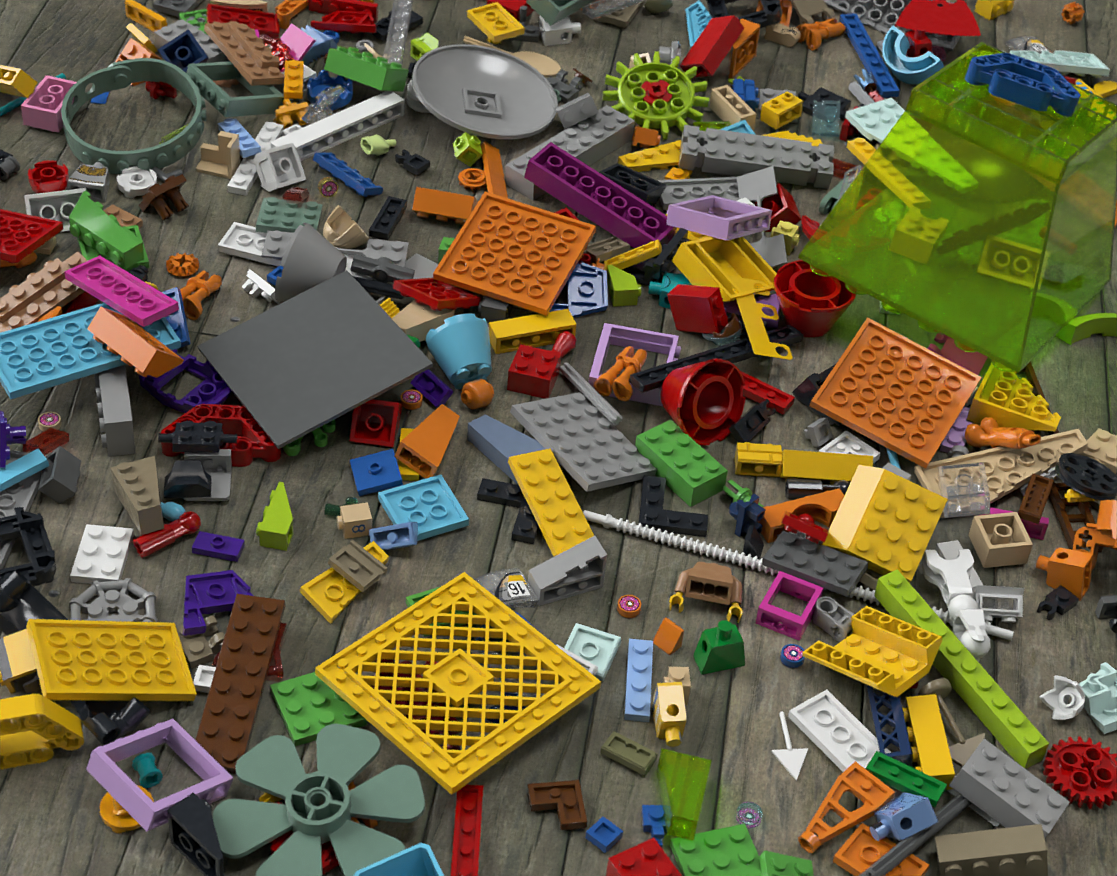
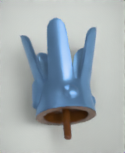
M864 68L862 69L865 81L858 75H854V78L867 94L877 89V84L873 81L871 72H869V76Z

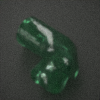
M347 497L345 500L346 504L341 506L357 504L358 500L355 497ZM326 503L324 514L340 516V505Z

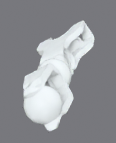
M958 549L959 554L955 560H946L940 557L936 550H925L921 561L924 577L940 588L944 602L947 604L948 614L954 621L953 634L979 662L980 658L984 657L990 650V638L985 631L983 609H978V604L973 599L969 580L971 576L970 570L974 564L972 554L969 549Z

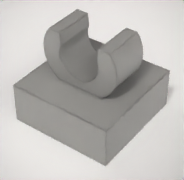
M821 417L807 426V429H804L806 439H811L813 447H820L833 438L828 418Z

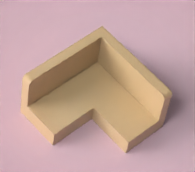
M220 131L218 134V146L203 143L200 147L201 161L196 167V172L232 179L240 165L239 134Z

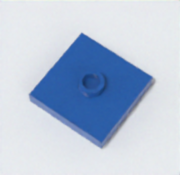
M393 449L350 460L359 496L403 485Z

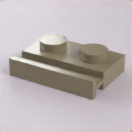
M614 236L589 244L583 254L590 255L591 260L595 263L597 258H600L599 263H604L605 260L630 251V245L620 239L616 240Z
M351 540L349 545L341 548L328 560L329 566L362 592L378 581L380 576L387 573V567L354 540Z

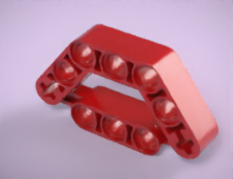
M199 404L161 431L162 434H172L176 429V424L183 421H192L193 423L214 421L216 423H223L224 434H237V444L223 443L220 449H231L233 467L249 466L253 462V457L262 458L266 462H275L281 457V448L278 449L244 406ZM161 443L162 453L166 456L173 457L184 453L173 452L172 443Z

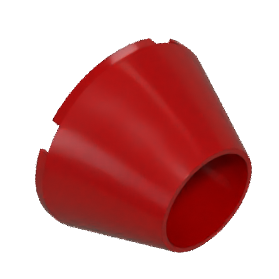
M797 260L787 263L778 269L773 282L786 325L793 326L804 334L803 337L810 338L827 334L854 301L857 291L854 279L845 270L834 264L830 266L819 264V260Z
M711 359L680 367L670 372L661 387V403L683 433L688 434L700 445H710V443L725 439L731 433L728 428L741 417L746 399L743 397L742 387L745 386V382L740 370L733 363L723 359Z

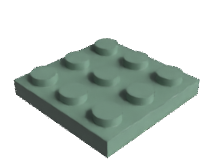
M275 197L263 198L255 232L267 233L269 230L294 233L299 225L304 226V222L309 223L318 231L323 204L313 201L298 202L294 199L280 200Z

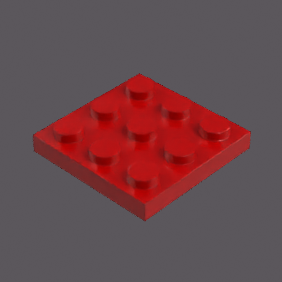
M433 278L394 280L393 289L400 291L402 296L412 297L415 299V302L420 304H427L434 311H442L445 308L456 310V307L469 309L470 306H478L481 297L464 289Z

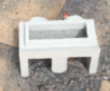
M977 585L972 588L973 599L978 604V609H983L984 621H992V618H1001V622L1014 623L1016 619L1023 617L1024 588Z

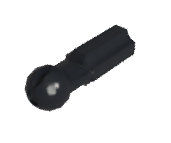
M787 479L785 497L795 500L839 488L845 495L850 483L845 480H839L833 485L823 484L821 480Z

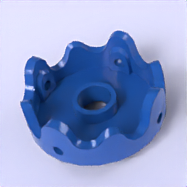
M323 69L319 72L317 78H309L308 84H306L307 99L317 107L337 110L352 100L353 80H346L345 77L340 75L332 78L329 72Z

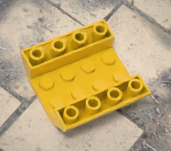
M865 606L851 617L853 632L851 635L834 647L818 640L803 651L802 654L810 660L898 697L929 673L942 643V636Z

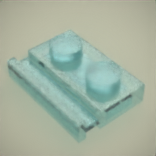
M814 100L812 136L839 137L840 101L816 102Z

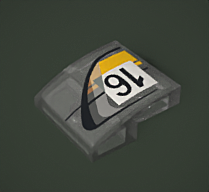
M1033 36L1016 37L1007 40L1005 43L1012 51L1033 50L1041 54L1042 50H1047L1053 53L1037 37Z
M519 568L499 570L474 579L513 611L516 608L536 607L539 599Z

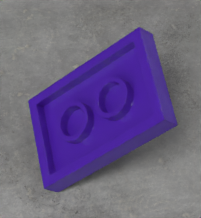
M0 411V468H6V460H10V448L7 444H26V437H24L26 436V427H11L10 424H7V418L4 417L3 411Z

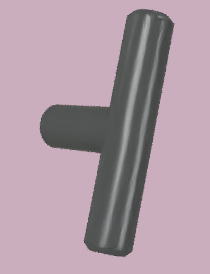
M158 167L152 168L162 182L170 176L174 175L177 177L183 174L180 168L167 174Z

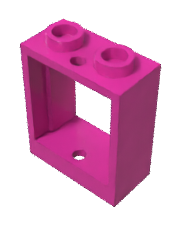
M779 571L758 607L756 624L800 641L813 617L817 600L822 597L823 587ZM778 591L809 602L803 614L798 616L771 605Z

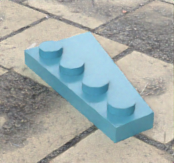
M700 0L685 9L691 48L712 18Z

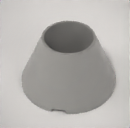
M306 222L303 223L304 226L299 225L295 230L280 264L284 267L282 276H277L275 298L282 303L344 272L346 269V256Z

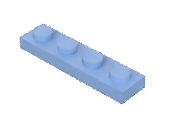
M228 118L218 123L220 131L239 134L240 155L243 158L254 156L261 152L260 145L236 118Z
M629 639L624 720L649 722L653 641Z

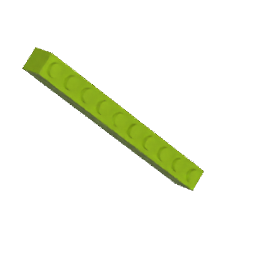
M898 569L878 578L874 596L891 616L942 636V643L933 661V665L944 678L949 680L952 688L1011 757L1025 769L1041 762L1047 751L1048 741Z

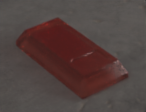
M292 187L284 193L282 198L301 202L310 193L306 188Z

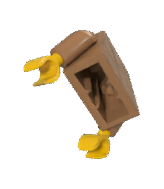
M697 562L693 568L681 572L674 591L676 594L672 595L669 600L670 610L674 604H679V613L682 612L684 608L682 596L685 595V597L727 605L731 604L732 606L729 608L726 617L727 621L730 622L731 615L734 614L738 617V623L740 622L743 614L742 608L739 607L742 601V584L732 575L731 568L716 563Z

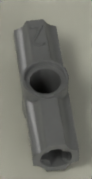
M357 254L353 257L350 270L351 272L370 276L374 281L387 283L388 281L394 283V280L413 279L415 270L395 265L387 257H381L376 260Z

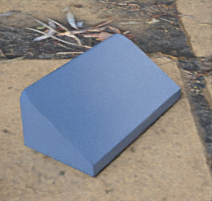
M407 522L369 529L370 542L374 541L383 551L417 545L418 523Z

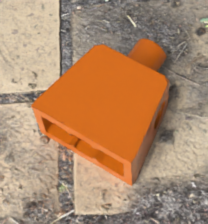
M1059 547L1056 548L1050 558L1040 555L1036 562V568L1047 571L1046 584L1056 589L1062 585L1081 601L1090 588L1093 554Z

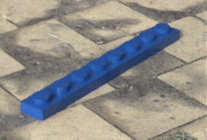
M840 14L839 21L845 25V32L869 76V72H871L872 79L877 84L880 96L882 98L899 97L900 90L858 15Z

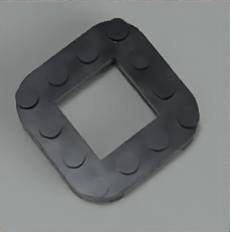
M738 0L706 1L712 18L729 16L726 4ZM760 0L763 10L738 17L739 20L742 18L759 24L760 29L777 24L781 21L782 16L780 0Z
M24 507L14 508L15 515L0 518V542L21 537L29 563L1 569L0 585L14 570L25 576L34 587L44 583H51L56 572L55 552L52 550L44 527L43 517L40 513L36 515L31 512H25Z

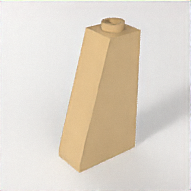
M413 300L394 316L392 320L405 334L419 338V342L426 340V335L431 328L437 329L445 324V319L454 316V310L445 308L442 311H434L430 309L429 305L420 304Z

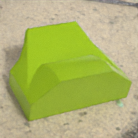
M428 32L420 38L411 40L410 56L418 61L427 52L438 48L439 40Z

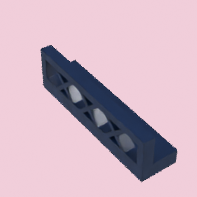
M867 685L879 752L912 767V753L900 696L895 697L885 693L881 697L873 692V689L876 688ZM882 705L890 708V712L886 716L877 711ZM886 724L894 728L890 735L881 731ZM891 743L898 747L899 752L885 753V748Z

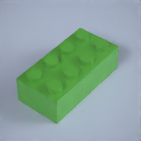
M343 46L329 48L324 69L381 91H404L408 75V69L402 68L400 63H388L386 58H374L372 53H360L358 48H346Z
M671 419L636 436L635 447L643 457L649 459L650 463L657 469L656 476L666 478V485L689 507L723 491L722 487L726 485L728 470L688 434L683 433L679 426Z

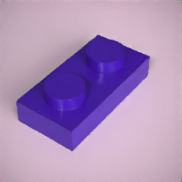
M429 369L416 375L411 381V384L436 407H439L441 404L444 405L453 394V391Z

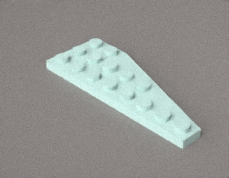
M1033 50L1010 51V54L1054 68L1061 74L1071 72L1078 76L1091 74L1093 77L1101 78L1102 76H1109L1110 69L1091 53L1055 50L1054 53H1050L1047 50H1042L1041 54ZM970 51L968 58L971 60L973 57L992 55L994 53L991 51ZM997 51L996 54L1005 53V52H1004V51Z

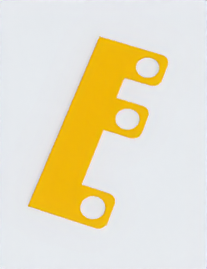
M728 275L742 292L755 289V283L762 284L764 287L768 286L763 281ZM768 290L756 294L769 296L770 291ZM754 294L736 298L754 354L792 360L793 357L787 345L769 341L762 318L778 320L776 308L772 305L756 303ZM768 307L772 309L774 315L768 316L764 314L762 308ZM776 347H783L787 350L788 355L782 356L778 354Z

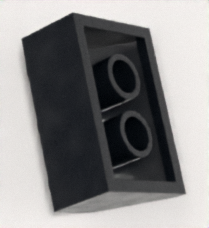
M619 163L599 172L652 207L655 206L666 188V184Z

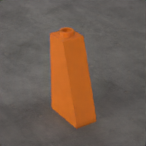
M441 404L400 442L394 457L425 479L435 476L460 416Z

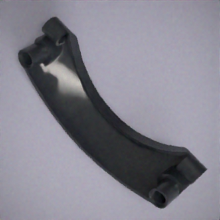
M14 570L0 585V630L8 636L27 629L28 619L68 620L17 570ZM133 697L130 701L70 700L77 710L81 722L102 745L115 742L128 731L133 732L151 713L148 707L136 697Z

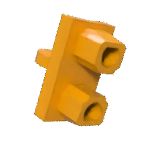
M284 99L283 105L278 106V109L275 110V119L273 121L276 124L284 125V129L293 126V121L295 120L301 126L306 125L309 122V105L307 102L297 104L296 102L291 103L289 99Z

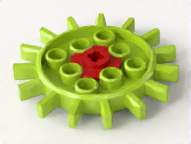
M655 51L653 62L643 63L638 53H635L633 58L635 66L631 69L618 61L616 63V71L622 75V78L606 75L605 79L606 85L618 88V91H603L602 98L603 101H618V104L612 106V108L635 120L636 124L644 128L661 129L664 140L668 139L669 127L677 125L683 132L684 125H688L684 121L687 117L701 123L703 113L693 109V106L708 108L709 98L695 96V93L707 90V81L692 83L690 80L696 76L697 68L694 66L686 72H682L678 69L679 56L673 59L671 65L660 63L658 51Z

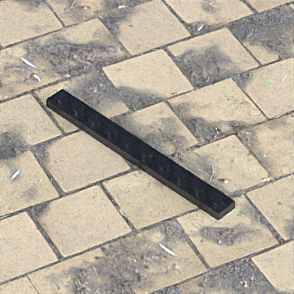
M791 325L767 331L770 342L787 346L802 342L804 334ZM748 337L631 374L629 382L644 393L662 387L668 374L680 367L711 359H723L734 364L759 355L754 354Z

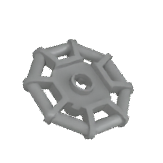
M130 578L107 582L96 580L77 598L70 600L71 620H81V613L88 614V619H86L88 621L158 622L155 612L157 597L154 592L146 591L133 583ZM129 592L138 596L140 599L134 600L133 598L128 596ZM94 595L98 596L91 604L86 603ZM145 607L146 614L144 616L139 615L138 610ZM112 612H117V613H118V615L112 614L111 616H108L109 613H112Z

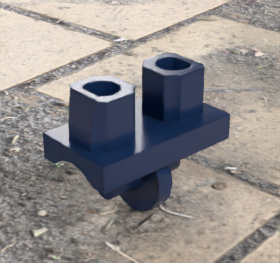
M756 494L751 495V499L748 502L738 500L731 503L729 507L730 515L737 520L735 534L739 537L747 533L751 525L756 527L759 534L762 531L763 525L758 522L763 519L766 509L758 505L759 496Z

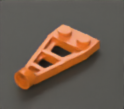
M855 761L837 778L806 828V831L798 837L799 844L808 853H814L823 843L874 816L876 811L894 798L895 791ZM849 791L860 799L864 805L855 811L849 812L838 802L843 793ZM830 810L843 818L834 827H830L822 821Z

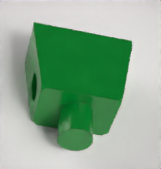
M722 620L718 623V627L705 629L702 632L693 655L701 675L745 666L744 641L736 625L727 620Z

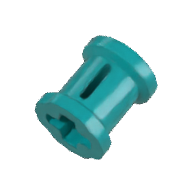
M152 753L139 754L133 759L132 766L139 773V782L142 787L150 788L161 782L163 774L157 769L155 757Z

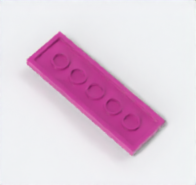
M97 256L65 271V278L143 327L151 325L153 322L179 310L177 301L102 256Z

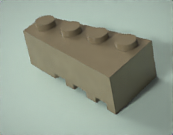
M155 456L129 463L123 462L118 464V466L111 467L114 491L140 534L143 535L164 529Z
M1042 824L935 836L940 876H1048L1047 847Z

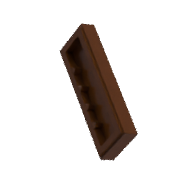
M1032 473L1018 511L1021 519L1039 524L1054 480Z

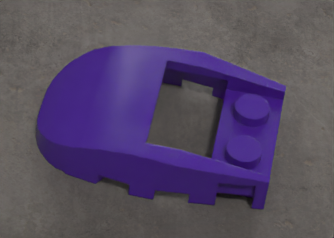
M190 354L185 357L180 356L184 359L181 365L157 378L147 375V377L139 376L140 385L160 403L183 413L188 412L199 404L220 405L233 393L208 361L205 363L199 362L197 357ZM183 369L204 380L181 400H177L174 395L166 394L160 390L162 386Z

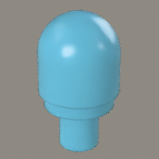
M161 502L163 517L171 522L179 519V516L186 512L184 507L177 503Z

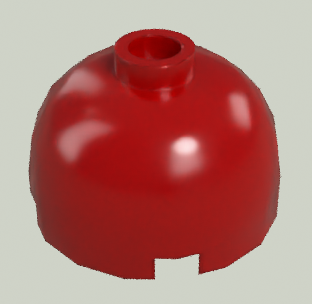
M53 160L42 161L34 164L35 168L32 170H28L29 184L36 194L67 189L69 172L64 164L63 166L57 165V161Z

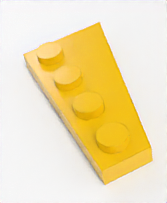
M681 140L619 156L618 163L637 172L651 171L653 167L663 170L673 165H677L679 168Z
M374 541L363 547L382 564L385 565L388 562L389 556ZM332 567L300 588V593L330 624L361 592Z

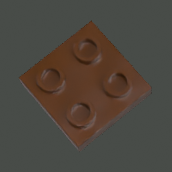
M183 174L177 177L173 175L164 181L165 183L161 185L156 183L148 189L149 192L142 197L143 200L138 205L142 212L154 207L164 221L173 215V212H171L165 202L166 200H171L178 213L188 208L189 205L180 193L181 187L187 181Z

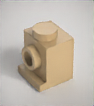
M669 667L668 676L663 677V683L682 682L685 705H688L691 688L689 667Z

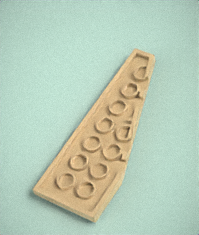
M1075 429L1041 437L1040 443L1022 449L1000 446L930 462L926 469L917 465L915 466L914 473L922 487L948 499L940 518L978 510L980 506L986 507L1028 483L1032 473L1041 475L1048 472L1059 462L1061 455L1066 453L1080 454L1087 450L1088 442L1080 430Z

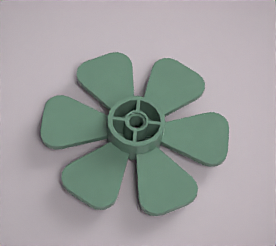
M342 724L325 726L319 731L316 739L317 771L309 774L305 773L291 739L281 735L271 736L240 757L235 766L236 776L245 785L284 799L286 804L228 799L217 805L213 812V821L222 854L231 859L244 857L292 830L294 834L259 867L255 876H322L321 844L329 841L332 844L344 876H354L356 871L405 850V846L400 840L353 822L351 818L356 817L400 823H410L418 820L425 811V798L417 771L411 766L395 765L349 791L348 785L380 753V741L373 732Z

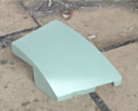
M1104 662L1096 674L1091 673L1079 685L1085 694V710L1097 727L1106 734L1117 730V671Z

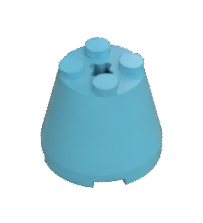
M460 314L445 319V324L437 329L431 328L426 335L428 350L455 389H462L465 383L478 379L488 381L487 377L492 371L490 331L485 318H476L475 314Z

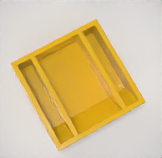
M706 237L683 242L672 259L678 270L684 274L692 285L718 287L723 302L733 301L736 298L752 294L757 295L756 293L768 290H775L773 282L777 273L744 237L727 241L715 237ZM728 275L763 281L768 286L764 287L762 284L755 283V289L742 292Z
M858 465L828 530V536L822 545L867 561L868 568L882 576L898 569L910 583L948 499L886 469Z

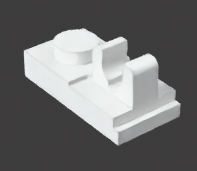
M249 269L246 275L249 279L242 288L254 298L261 293L267 301L271 302L273 300L278 305L281 304L275 298V288Z

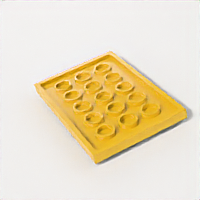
M28 619L26 627L42 693L49 700L130 701L133 697L140 701L195 700L197 693L175 623Z

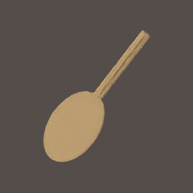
M467 36L463 39V42L469 45L489 47L511 54L534 67L544 77L556 76L561 70L560 65L555 60L539 53L528 51L511 53Z

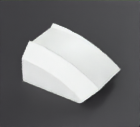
M294 143L255 154L253 164L257 169L261 186L268 192L306 180Z

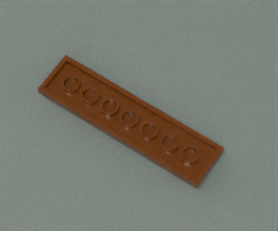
M237 594L195 740L228 773L236 774V763L248 750L286 606L285 600Z

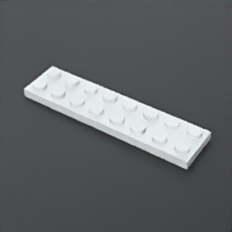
M234 222L218 244V251L274 266H280L282 259L261 257L267 233L255 232L256 227ZM343 254L347 258L345 271L347 270L355 277L373 280L370 276L351 272L354 255Z

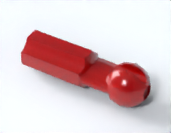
M184 512L179 516V519L165 524L164 529L150 532L134 539V547L141 558L146 557L175 542V539L185 534L197 532L201 525V519L194 512Z

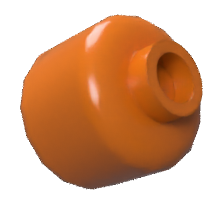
M484 379L465 383L461 392L462 402L473 410L490 405L494 397L492 385Z

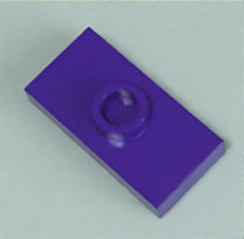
M199 531L192 546V553L238 562L245 546V540Z

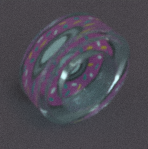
M743 802L738 806L736 820L739 824H745L747 828H755L761 823L763 811L758 804Z

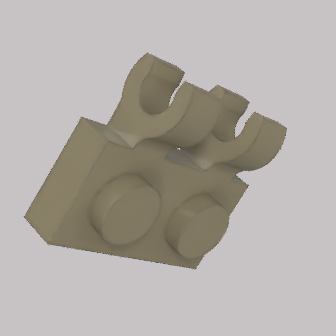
M214 615L204 619L206 624L205 633L184 636L183 625L176 627L185 658L191 669L213 661L214 654L221 651L225 635L223 632H219L216 627L218 623ZM206 636H212L209 641L205 639Z

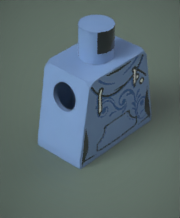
M904 792L875 812L878 823L870 827V832L877 841L886 836L903 840L937 823L938 820L928 798Z

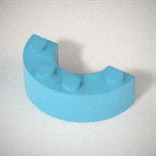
M894 26L889 29L883 41L882 53L884 60L897 79L908 84H924L938 79L947 71L941 59L929 51L916 58L907 57L906 53L911 44L906 35Z

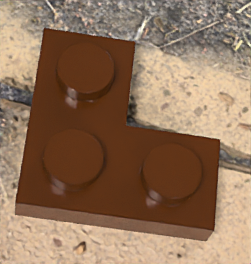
M579 780L528 784L527 792L531 811L557 809L560 830L587 828V817Z

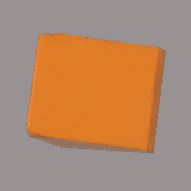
M664 618L654 637L653 643L668 655H672L682 647L684 630L668 618Z

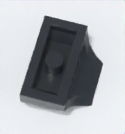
M200 460L175 461L170 473L165 477L164 498L211 497L212 478L205 471Z

